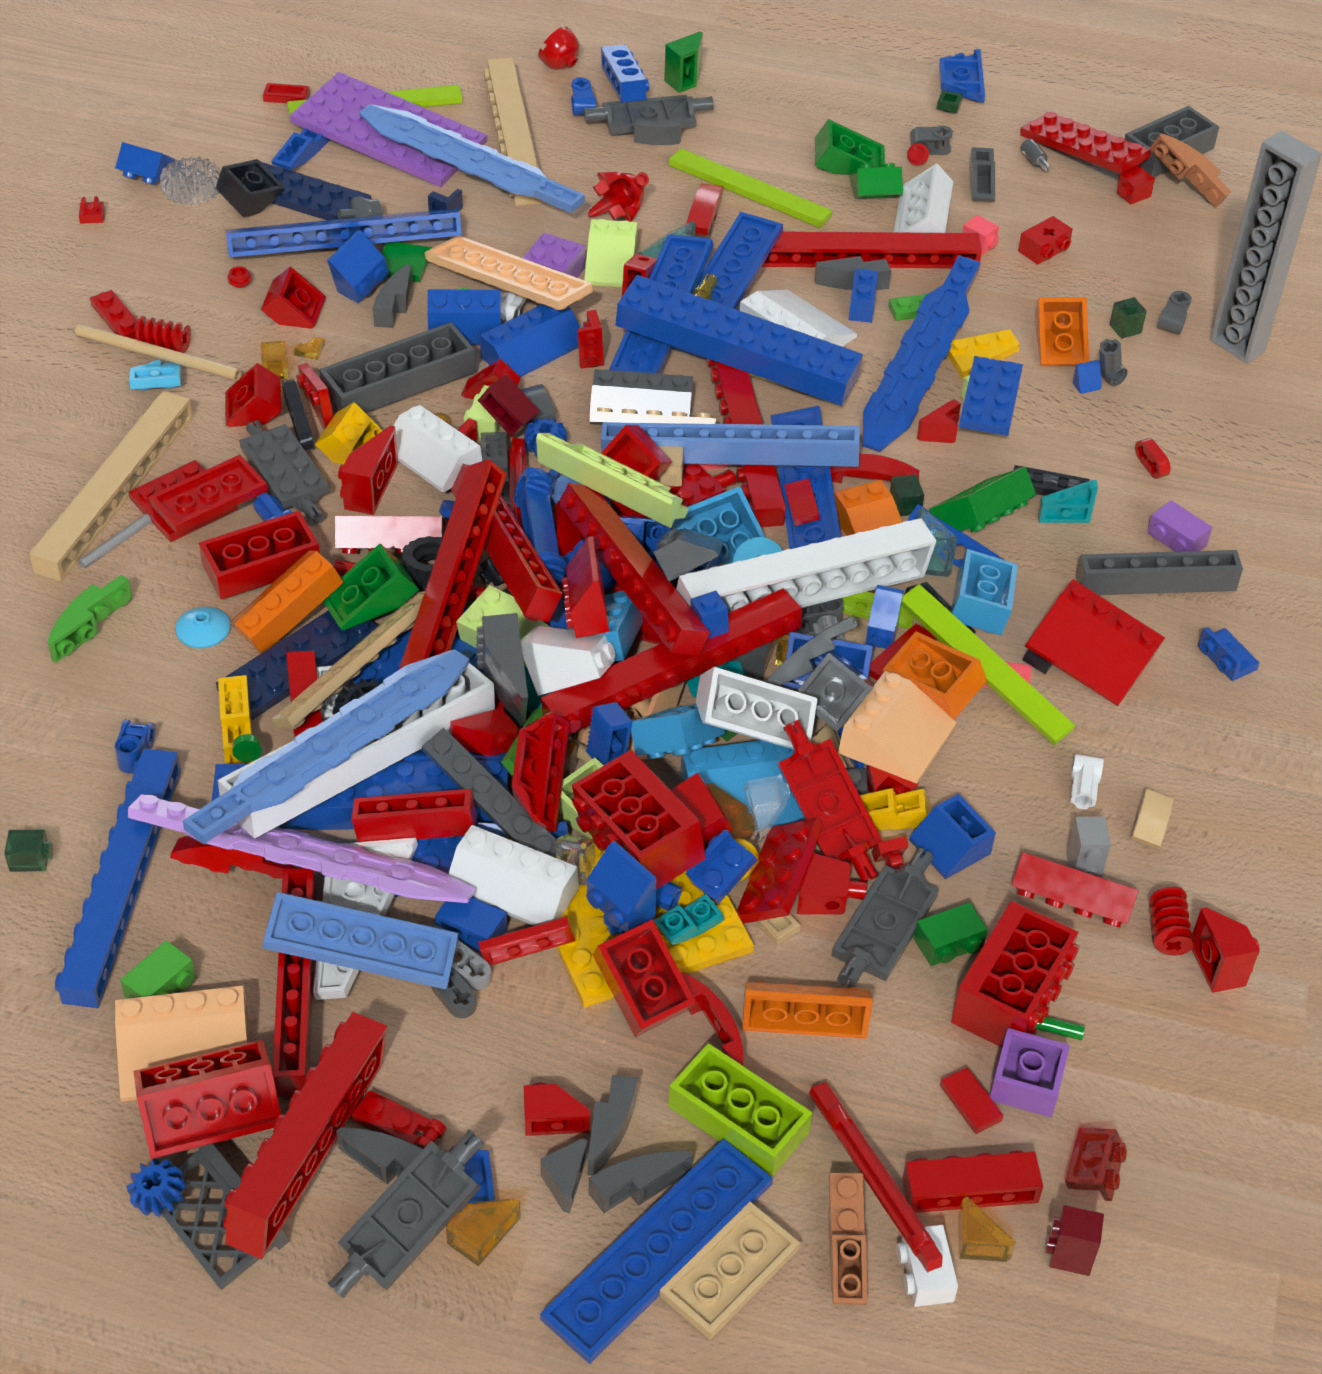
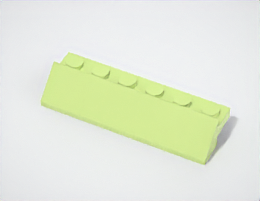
M550 433L537 434V457L539 463L669 528L672 527L675 519L686 517L689 508L681 505L682 498L669 493L670 487L583 444H570Z

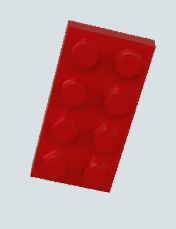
M239 454L150 495L149 500L153 508L177 534L267 492L268 487L262 477Z
M817 818L775 826L769 829L759 854V862L749 878L736 911L742 924L789 916L823 827Z

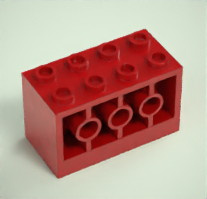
M632 750L572 784L574 794L572 803L578 813L576 822L579 828L584 833L588 832L592 836L596 847L600 851L606 850L613 841L618 843L656 877V890L706 859L701 825L698 818Z
M1011 901L958 988L951 1023L1002 1048L1007 1028L1036 1035L1037 1030L1035 1028L1037 1024H1043L1044 1018L1049 1013L1050 1007L1048 1005L1050 1001L1056 1002L1061 992L1062 985L1060 984L1062 980H1068L1074 969L1075 964L1072 962L1080 948L1076 944L1079 932Z
M263 1039L133 1071L137 1101L151 1159L272 1129L281 1114L271 1065Z

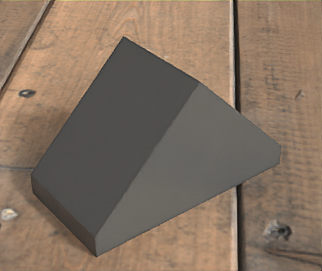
M579 1139L540 1159L541 1177L563 1212L566 1213L571 1211L587 1160L588 1140Z

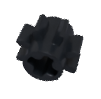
M490 556L479 564L483 570L478 575L484 584L490 581L496 586L504 581L499 575L500 573L496 566L492 563Z

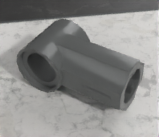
M1105 339L1100 343L1099 350L1101 377L1112 386H1117L1125 380L1128 370L1122 365L1121 343L1116 339Z

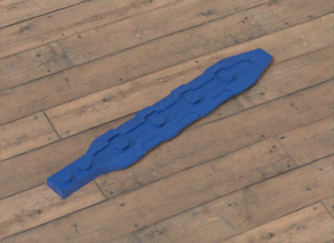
M958 256L944 284L925 295L917 310L915 320L901 339V346L893 361H890L884 371L885 376L877 391L873 392L864 408L863 447L881 452L910 428L919 411L918 406L925 392L930 389L935 380V373L940 363L946 358L951 349V342L955 334L962 327L970 310L966 294L979 271L981 262Z

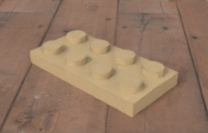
M749 1202L660 1289L659 1297L711 1340L800 1250L801 1243L753 1203Z

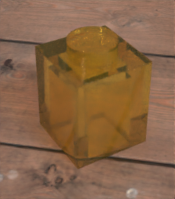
M286 341L261 342L262 366L279 376L280 379H288Z

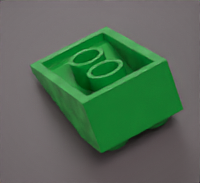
M830 119L826 121L815 136V166L823 171H828L832 174L851 175L855 169L860 168V165L873 164V168L882 167V164H885V148L883 144Z
M379 543L341 577L343 583L323 602L338 626L344 631L399 608L419 588L399 559Z

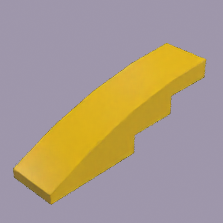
M247 675L218 678L225 764H249L251 762L237 760L232 752V743L236 737L243 734L252 735Z

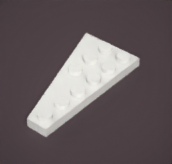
M416 838L346 843L364 848L365 851L410 861L418 846ZM325 876L322 902L385 916L395 894L356 881L340 880ZM316 961L313 988L315 999L346 998L359 970Z

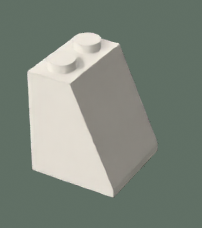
M537 626L521 640L523 658L538 696L598 679L615 661L614 647L603 634L576 638L574 630Z

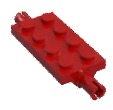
M692 464L683 468L682 486L668 487H670L669 493L683 499L681 505L689 507L724 493V488L735 485L737 480L734 472H731L730 469L712 477L699 464ZM611 499V507L617 515L647 517Z
M800 720L794 721L793 727L791 723L787 724L783 729L795 750L792 756L779 762L778 767L804 819L817 818L823 825L817 840V845L822 855L841 861H851L860 878V882H868L869 878L873 880L878 876V873L875 871L867 852L874 848L878 842H882V839L831 739L814 744V742L809 741Z

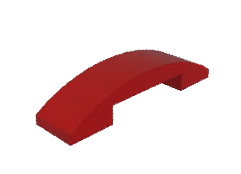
M859 453V467L830 466L832 482L842 483V477L849 476L893 481L892 489L918 492L920 471L907 463L890 457Z
M682 972L681 974L696 1001L689 1010V1013L693 1015L703 1011L723 1043L722 1052L743 1066L742 1041L730 1012L707 986L694 977Z

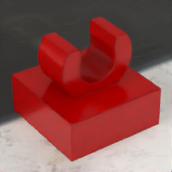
M94 196V202H86V198L82 197L79 209L80 224L103 223L104 202H99L97 196Z
M905 836L878 842L871 853L875 863L885 860L886 866L897 870L900 869V866L904 865L902 855L909 846Z

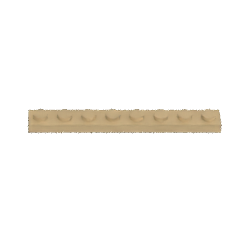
M425 591L417 592L271 720L276 728L295 729L302 725L305 721L304 717L320 709L324 705L323 701L328 696L338 693L343 688L342 684L346 680L356 677L361 672L360 668L378 658L379 651L397 641L396 636L412 628Z

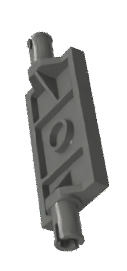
M678 95L646 98V100L622 103L620 101L604 102L602 107L584 108L583 112L585 122L604 120L610 135H623L634 133V124L637 119L653 123H659L660 119L681 123V129L695 127V111L713 110L714 101L712 96L693 98L692 96Z
M259 420L254 421L257 427L252 422L248 423L246 430L251 436L239 440L240 448L256 472L267 483L271 494L284 509L292 506L303 512L311 525H317L314 518L319 524L322 523L325 515L318 507L317 500L321 495L330 493L329 484L289 427L284 424L266 431Z
M917 849L909 865H905L903 868L895 870L885 865L832 949V957L847 963L838 976V981L841 985L845 986L847 981L850 980L847 988L855 987L864 971L884 981H887L915 934L917 921L926 917L938 897L939 889L929 885L924 879V873L934 859V856L928 850L921 857L925 849Z
M470 1129L467 1130V1133L449 1152L447 1150L443 1152L431 1141L340 1239L338 1243L349 1254L347 1257L349 1261L328 1282L329 1286L334 1288V1291L344 1298L363 1275H370L384 1289L388 1290L481 1188L464 1172L466 1169L464 1165L485 1143Z

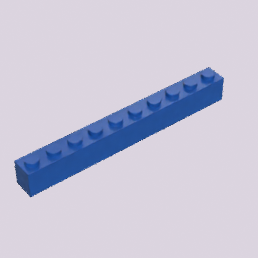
M456 208L226 230L229 257L341 247L358 230L363 232L372 244L461 236L462 231L460 212Z
M143 748L140 759L135 760L133 767L134 776L132 781L127 782L124 803L118 806L117 822L115 827H111L109 831L107 850H103L101 853L99 872L93 875L90 897H86L83 902L82 919L75 924L73 932L74 941L72 946L66 949L63 971L59 972L56 976L55 990L59 992L62 1004L99 1008L161 830V826L128 818V807L141 794L154 795L158 799L171 801L181 772L177 752Z

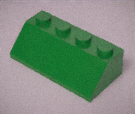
M1025 466L985 479L930 507L929 511L932 515L958 531L970 528L971 532H975L985 528V524L993 523L1000 520V517L1013 513L1014 509L1028 505V499L1035 496L1036 492Z

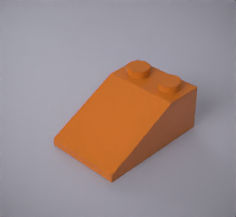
M1087 297L1038 298L1035 308L1040 366H1076V364L1089 362Z
M882 480L834 493L839 526L846 536L902 523L893 496Z
M915 632L882 669L883 672L896 673L905 679L911 680L952 719L959 715L987 682L979 659L919 632Z

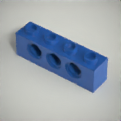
M626 44L601 47V67L620 102L646 100V91H649L648 78L644 77L643 70L639 68L638 61L634 60L632 51H629Z

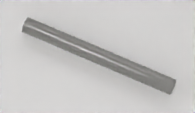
M146 513L78 560L79 565L86 569L151 523L149 515Z

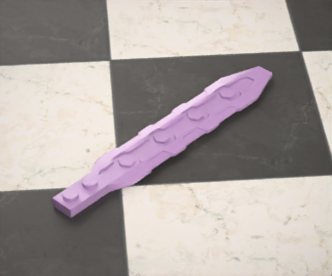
M141 794L128 807V818L183 832L196 839L184 830L183 820L199 809L185 806L180 802L158 799L154 795ZM237 822L206 843L224 849H236L262 856L266 860L284 865L292 864L321 872L322 875L340 880L356 881L378 887L379 890L413 899L468 903L475 893V887L432 866L403 858L395 859L365 851L364 848L346 843L339 844L323 840L293 829L275 827L254 839Z

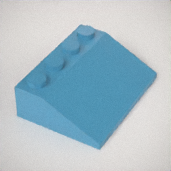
M740 486L687 507L689 510L686 517L675 519L670 528L671 530L677 527L679 531L686 528L721 539L723 542L721 551L725 556L722 563L726 565L733 563L734 554L743 542L755 537L766 538Z
M759 740L699 748L681 755L680 773L682 781L698 772L733 827L731 835L768 830L771 827L805 820L778 767L779 762L793 755V749Z

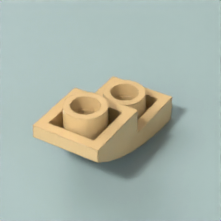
M1146 789L1136 815L1138 817L1130 839L1159 849L1167 828L1174 799Z

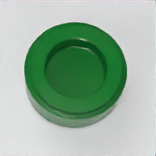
M243 734L236 737L232 743L233 756L241 762L255 761L262 753L260 739L251 734Z

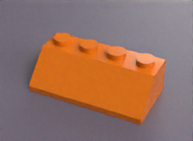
M308 551L229 623L259 653H263L276 644L324 601L343 581L333 565L317 551Z
M745 982L742 1031L867 1039L873 998L870 990L856 987L833 988L825 985L803 986L794 983Z

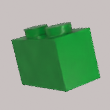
M969 902L917 921L914 941L930 966L939 963H948L955 957L966 953L973 954L979 951L985 944L988 929Z

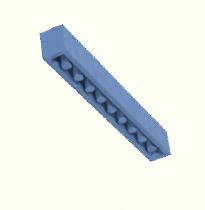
M602 423L601 452L625 425H639L658 446L683 447L684 464L859 467L860 426Z

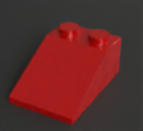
M390 425L348 455L345 463L340 465L338 471V478L341 479L342 483L340 497L343 498L345 510L370 515L375 514L398 466L395 426Z

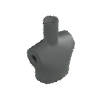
M364 197L352 198L350 200L351 209L338 210L339 219L383 215L378 199H366Z

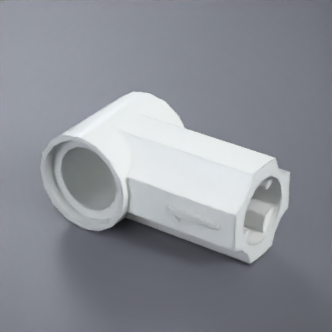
M506 291L501 299V324L519 316L520 310L527 298Z
M1080 754L1074 755L1071 769L1073 784L1070 802L1076 808L1086 810L1089 807L1095 806L1098 784L1102 775L1103 758Z

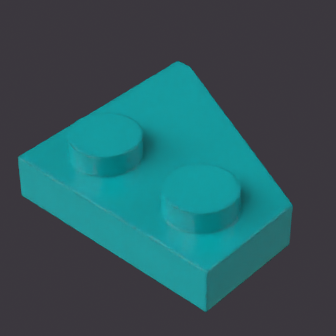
M1091 480L1041 497L1038 512L1039 523H1090L1098 490L1097 480Z

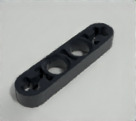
M295 379L282 381L283 394L296 438L305 451L314 449L312 433Z

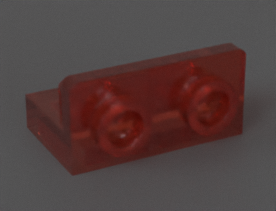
M1079 1128L1065 1178L1068 1189L1100 1191L1104 1201H1112L1114 1191L1120 1185L1119 1171L1121 1163H1124L1127 1157L1126 1145L1122 1143L1116 1129Z

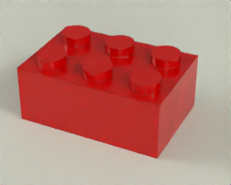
M653 920L598 945L592 954L635 1037L689 1011L696 1003Z

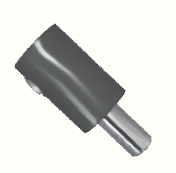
M1033 139L1024 141L1020 149L1025 157L1035 167H1041L1045 172L1050 170L1051 166L1046 162L1048 157Z

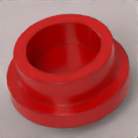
M920 143L913 144L907 151L908 161L915 166L925 164L929 158L927 147Z
M233 267L227 276L228 283L237 288L245 287L251 282V274L245 267Z

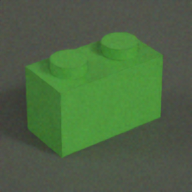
M166 940L121 978L120 982L124 997L129 999L179 993L191 985L196 975L192 959Z

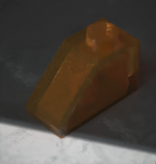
M713 783L707 784L733 827L730 833L733 839L749 840L753 835L752 831L756 829L753 814H748L746 805Z

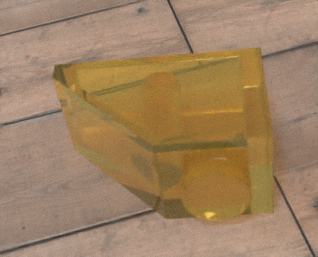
M516 1198L467 1204L446 1225L447 1245L479 1267L520 1220V1201Z

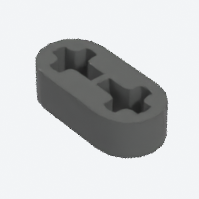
M451 967L449 976L451 987L449 988L447 985L446 990L432 986L431 988L433 993L454 1017L467 1018L476 1010V995L461 975ZM456 996H458L462 1002L468 1001V1004H467V1005H464L463 1003H458V1004H457V997H456Z

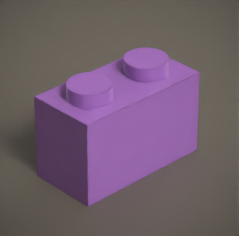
M1171 500L1152 514L1147 533L1175 552L1201 551L1208 545L1212 526Z

